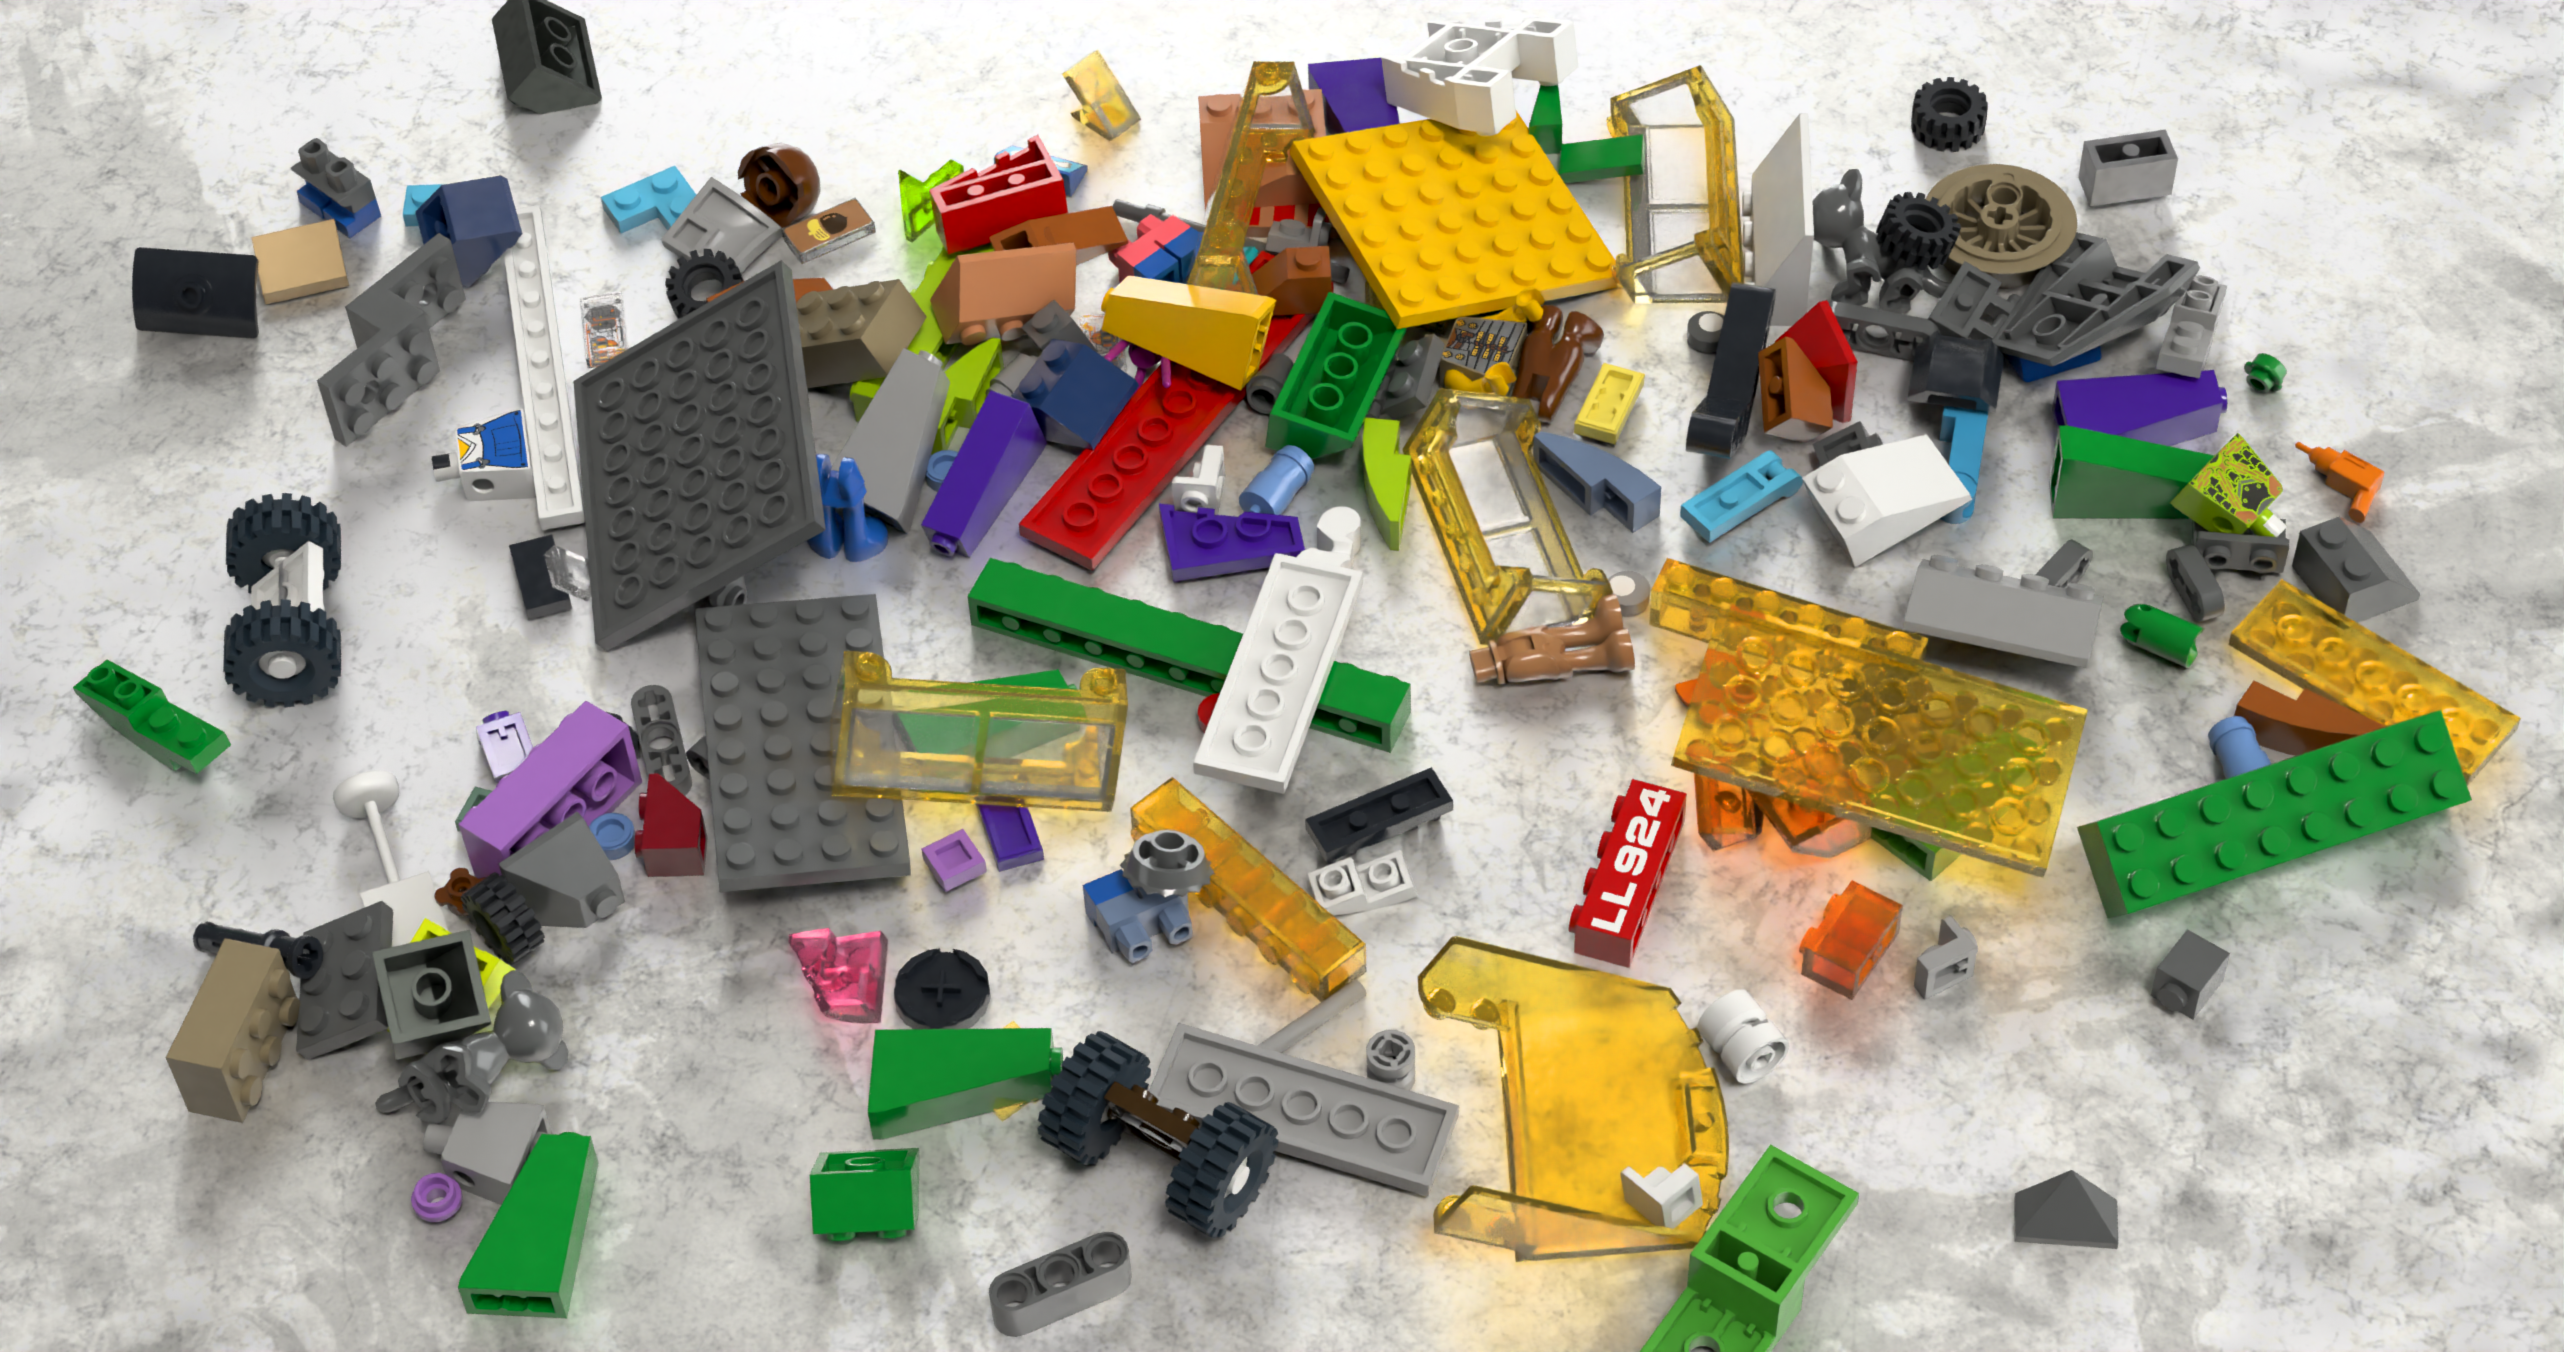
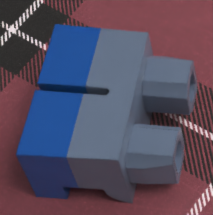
M1122 869L1082 885L1085 912L1094 926L1098 925L1105 935V940L1111 953L1120 950L1131 963L1148 957L1153 951L1150 939L1152 936L1163 932L1169 943L1175 945L1191 939L1193 936L1187 894L1184 897L1173 894L1166 898L1158 893L1147 894L1142 888L1132 887L1131 881L1122 876Z

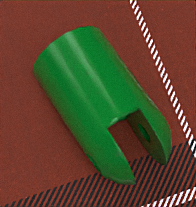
M2134 604L2125 610L2124 616L2128 622L2121 625L2120 632L2127 642L2189 668L2198 655L2195 645L2196 638L2205 628L2147 604Z

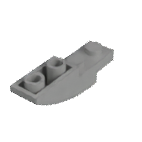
M2198 275L2194 277L2184 295L2175 302L2171 321L2159 352L2156 369L2200 378L2201 372L2204 371L2219 320L2226 294V285L2218 284L2217 280L2208 276Z

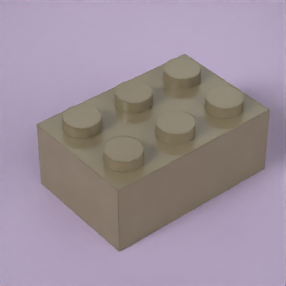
M900 279L883 282L873 281L868 284L852 287L842 286L837 289L821 292L811 291L798 300L796 306L807 388L883 378L888 375L903 348L907 349L927 318Z
M224 939L165 1057L188 1112L243 1123L250 1107L258 1103L262 1094L263 1080L269 1067L277 1063L281 1054L282 1040L289 1026H293L297 1022L300 1000L295 994L290 980V973L285 967L279 949Z

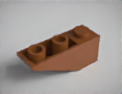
M1112 206L1027 220L989 237L993 251L1074 243L1076 248V266L1129 243Z

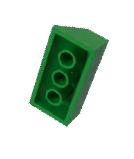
M1329 292L1270 412L1265 447L1278 451L1287 445L1296 446L1307 453L1311 459L1352 448L1407 328L1397 329L1385 310Z

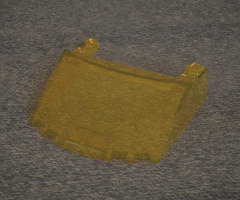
M1459 936L1451 937L1417 976L1418 993L1424 1010L1433 1019L1444 1020L1449 1018L1470 1023L1479 1030L1485 1031L1491 1028L1498 1032L1510 1193L1472 1185L1461 1196L1450 1195L1443 1198L1434 1209V1233L1514 1250L1516 1262L1693 1249L1707 1232L1706 1228L1712 1216L1718 1212L1722 1200L1718 1197L1721 1181L1728 1173V1121L1715 1068L1706 1067L1703 1056L1698 1048L1704 1041L1697 1028L1689 1030L1677 1011V1008L1682 1003L1673 990L1669 987ZM1684 1163L1699 1174L1703 1205L1674 1229L1654 1225L1624 1199L1620 1172L1628 1166L1643 1178L1660 1166L1672 1174Z

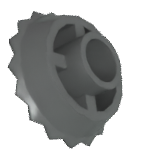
M1160 830L1143 835L1136 840L1131 851L1124 855L1125 859L1120 864L1121 868L1124 869L1122 876L1131 881L1132 887L1142 888L1147 894L1158 893L1164 898L1173 894L1184 897L1189 892L1198 893L1203 885L1210 884V876L1214 874L1210 866L1211 861L1206 858L1203 846L1196 839L1176 830Z

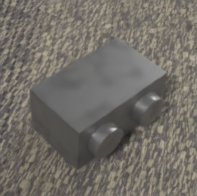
M2166 129L2084 141L2078 178L2090 206L2172 195L2178 157Z

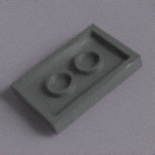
M383 901L303 932V935L317 938L323 948V961L320 969L311 978L300 980V1007L296 1051L307 1060L388 1029L372 955L373 951L392 947L393 909ZM303 949V952L309 953V950Z

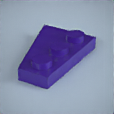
M1159 503L1160 519L1173 582L1270 567L1275 553L1297 557L1305 550L1299 520L1295 516L1244 512L1239 517L1215 515V509L1198 507L1197 513L1175 511L1174 505Z

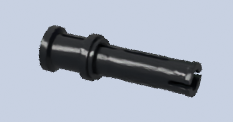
M208 921L200 923L193 934L195 948L204 953L217 954L225 938L279 949L286 969L293 976L300 979H309L314 976L320 969L323 961L322 944L317 938L309 935L294 938L289 933L279 929L270 930L262 934L217 925ZM303 949L309 950V953H304Z

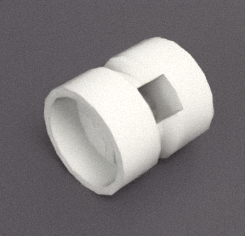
M1741 989L1731 991L1715 1000L1704 1011L1697 1027L1699 1033L1715 1052L1721 1054L1722 1062L1736 1080L1744 1084L1762 1079L1771 1073L1786 1057L1790 1046L1788 1040L1773 1021L1765 1019L1764 1010L1748 991Z

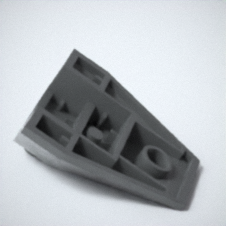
M2076 232L2075 238L2068 250L2056 261L2040 269L1992 341L2002 353L2053 367L2154 322L2163 316L2184 295L2198 273L2200 266L2197 261L2166 254L2146 273L2119 267L2106 239Z

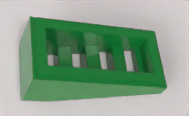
M1540 85L1529 122V135L1534 136L1545 154H1560L1562 146V115L1558 85Z

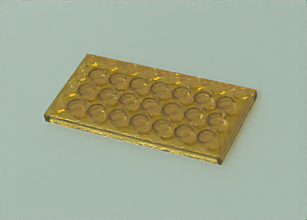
M1722 601L1671 766L2043 878L2048 867L2088 710Z

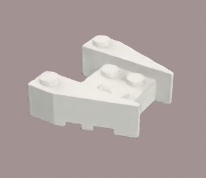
M1539 17L1523 18L1522 24L1519 26H1502V18L1486 19L1485 26L1460 24V19L1430 20L1427 22L1429 38L1404 57L1385 54L1381 57L1387 103L1458 129L1476 131L1480 136L1498 134L1503 127L1516 118L1512 78L1539 81V84L1543 86H1554L1562 83L1567 76L1579 68L1574 22Z

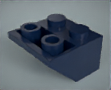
M502 175L441 185L415 211L423 245L438 233L451 240L462 285L468 288L481 275L487 273L491 265L507 249L513 247L523 234L508 179Z

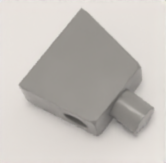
M488 1102L480 1113L466 1112L461 1109L454 1126L430 1123L424 1134L423 1148L426 1152L441 1155V1163L445 1175L454 1179L459 1184L461 1190L502 1205L541 1134H552L544 1105Z

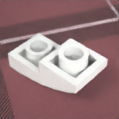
M1401 850L1358 866L1355 865L1352 857L1307 873L1322 916L1369 911L1418 896Z

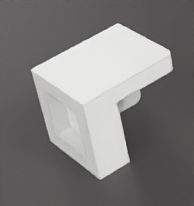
M1685 1163L1672 1174L1664 1167H1657L1645 1178L1629 1166L1620 1172L1625 1201L1666 1235L1703 1205L1699 1174Z

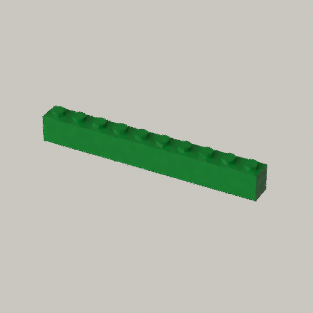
M993 558L988 560L967 596L972 626L1205 697L1221 692L1243 633L1230 630L1223 625H1213L1190 618L1180 612L1163 610L1147 605L1140 600H1130L1107 593L1096 587L1083 586L1064 580L1056 575L1043 574L1023 568L1013 562L1007 563ZM1334 661L1309 728L1391 753L1411 713V684L1393 676H1383L1357 668L1350 663Z

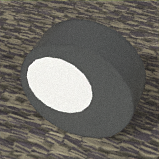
M1703 311L1693 315L1687 324V341L1690 346L1700 352H1716L1724 316L1713 311Z

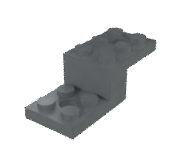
M440 233L345 306L357 349L317 380L334 439L345 447L349 446L361 435L367 433L373 425L389 412L399 407L405 399L424 384L430 382L440 372L429 329L466 300L451 240Z

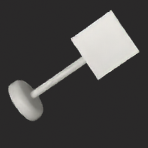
M372 770L349 777L340 783L333 792V800L336 808L342 815L350 818L368 817L389 884L361 892L360 895L364 907L383 901L393 909L392 947L410 943L425 918L447 931L448 928L441 906L435 900L434 895L436 891L430 872L427 871L400 880L379 814L396 802L399 797V784L393 773Z

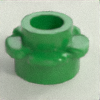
M2259 353L2252 362L2248 361L2244 365V370L2248 374L2246 381L2253 389L2261 393H2268L2269 390L2275 392L2281 390V384L2287 374V370L2275 357Z

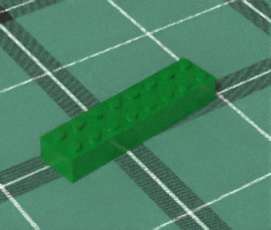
M2437 710L2078 826L2077 830L2108 919L2127 915L2472 801L2442 711Z

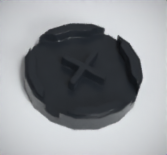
M940 948L924 951L912 957L899 970L895 980L894 999L896 1011L903 1022L912 1029H968L974 1026L986 1013L991 999L988 973L980 961L967 952L953 949V953L941 952Z

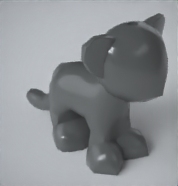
M1849 169L1843 175L1840 184L1823 189L1813 199L1814 240L1826 247L1843 248L1846 260L1847 280L1841 281L1834 286L1831 293L1832 301L1858 306L1868 303L1871 277L1873 281L1878 283L1881 279L1884 280L1879 292V306L1884 311L1900 314L1911 310L1910 301L1922 289L1928 294L1941 299L1950 283L1936 278L1928 267L1925 270H1918L1916 263H1913L1911 268L1904 266L1906 260L1902 258L1896 262L1891 258L1892 251L1885 253L1881 249L1883 243L1877 242L1876 237L1878 234L1864 226V210L1861 202L1862 175L1859 169Z
M511 970L502 979L500 987L502 1005L497 1011L493 1030L474 1034L463 1040L443 1043L425 1054L420 1060L407 1064L398 1079L399 1088L381 1095L375 1102L376 1109L381 1113H389L416 1102L422 1108L416 1116L423 1121L437 1124L448 1118L451 1102L466 1112L480 1113L486 1107L492 1093L491 1084L509 1059L525 1063L538 1062L549 1070H560L567 1064L568 1049L562 1040L563 1021L559 1009L550 999L533 991L531 983L523 973Z

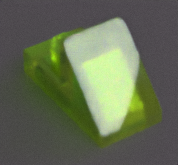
M950 159L940 169L932 172L924 182L902 170H898L906 240L913 243L935 224L929 190L963 173V165Z

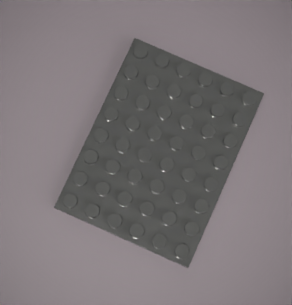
M782 260L573 381L595 643L605 651H609L826 530L792 269Z

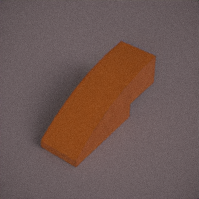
M2254 680L2237 703L2234 716L2245 718L2252 725L2259 746L2294 756L2385 727L2306 688L2295 700Z

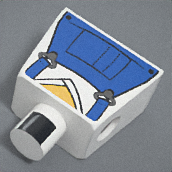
M523 408L458 426L454 431L457 452L432 456L436 482L461 478L466 499L470 501L536 498L527 425Z

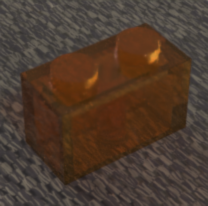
M1851 880L1841 895L1835 893L1830 898L1823 913L1824 920L1817 929L1810 927L1804 935L1799 947V952L1803 954L1801 975L1853 1000L1899 934L1903 905Z

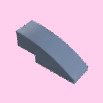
M1542 431L1534 435L1533 465L1590 516L1605 508L1632 533L1660 516L1661 486L1642 471L1592 445Z

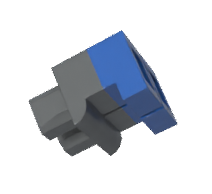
M318 138L312 139L299 148L298 153L301 161L292 166L291 170L306 182V185L297 190L298 199L302 205L322 219H334L337 230L349 239L381 217L371 180L357 171L351 161L345 157L339 158L328 150L327 144Z

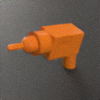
M2297 442L2295 447L2308 454L2310 462L2315 464V470L2327 476L2325 485L2353 499L2348 514L2353 521L2363 523L2375 494L2381 488L2385 472L2346 450L2340 453L2330 447L2323 449L2319 446L2311 449Z

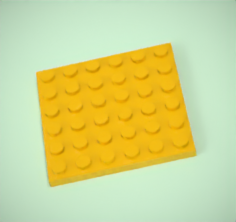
M1517 110L1516 118L1503 127L1498 134L1492 136H1480L1476 131L1462 130L1433 119H1425L1293 141L1290 150L1292 159L1397 329L1507 309L1516 304V298L1522 290L1531 286L1536 287L1540 291L1545 301L1618 288L1622 285L1625 277L1624 272L1534 136L1529 135V129Z

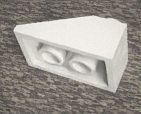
M1927 434L1840 455L1802 477L1814 509L1854 567L1861 565L1972 500L1970 493Z

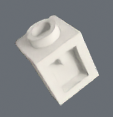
M1205 445L1202 463L1195 462L1193 477H1173L1172 494L1175 511L1197 513L1198 507L1215 509V515H1218L1226 476L1223 446Z

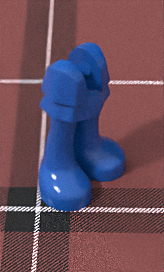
M816 454L826 530L807 540L810 548L819 556L831 559L839 554L844 543L845 557L850 562L865 561L880 554L888 545V531L880 518L865 516L864 496L867 490L856 461L853 458L844 457L839 471L831 470L832 465L829 455ZM835 508H842L843 519L835 512Z

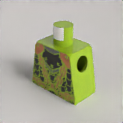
M2239 433L2170 502L2176 509L2209 532L2243 534L2249 528L2257 536L2278 537L2287 527L2268 509L2270 504L2283 492L2281 483Z

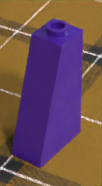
M1381 57L1308 64V89H1322L1325 127L1330 135L1400 124L1397 106L1387 103Z
M2204 370L2201 372L2200 378L2176 373L2057 380L2052 413L2057 434L2059 426H2073L2172 446L2217 432L2220 414L2226 413L2228 402L2226 389L2219 387L2215 371Z
M990 390L921 523L930 546L937 552L947 556H953L954 553L970 558L1044 451L1047 442L1029 403Z

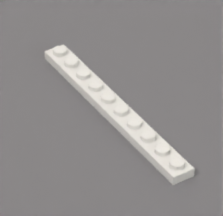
M540 205L516 209L523 234L513 247L504 252L538 515L541 529L546 530L585 523V514L543 217Z

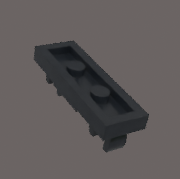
M1431 767L1305 819V827L1324 860L1330 865L1337 858L1350 854V856L1354 855L1361 848L1370 847L1408 830H1414L1418 828L1419 824L1433 819L1436 821L1440 819L1441 815L1453 811V799Z

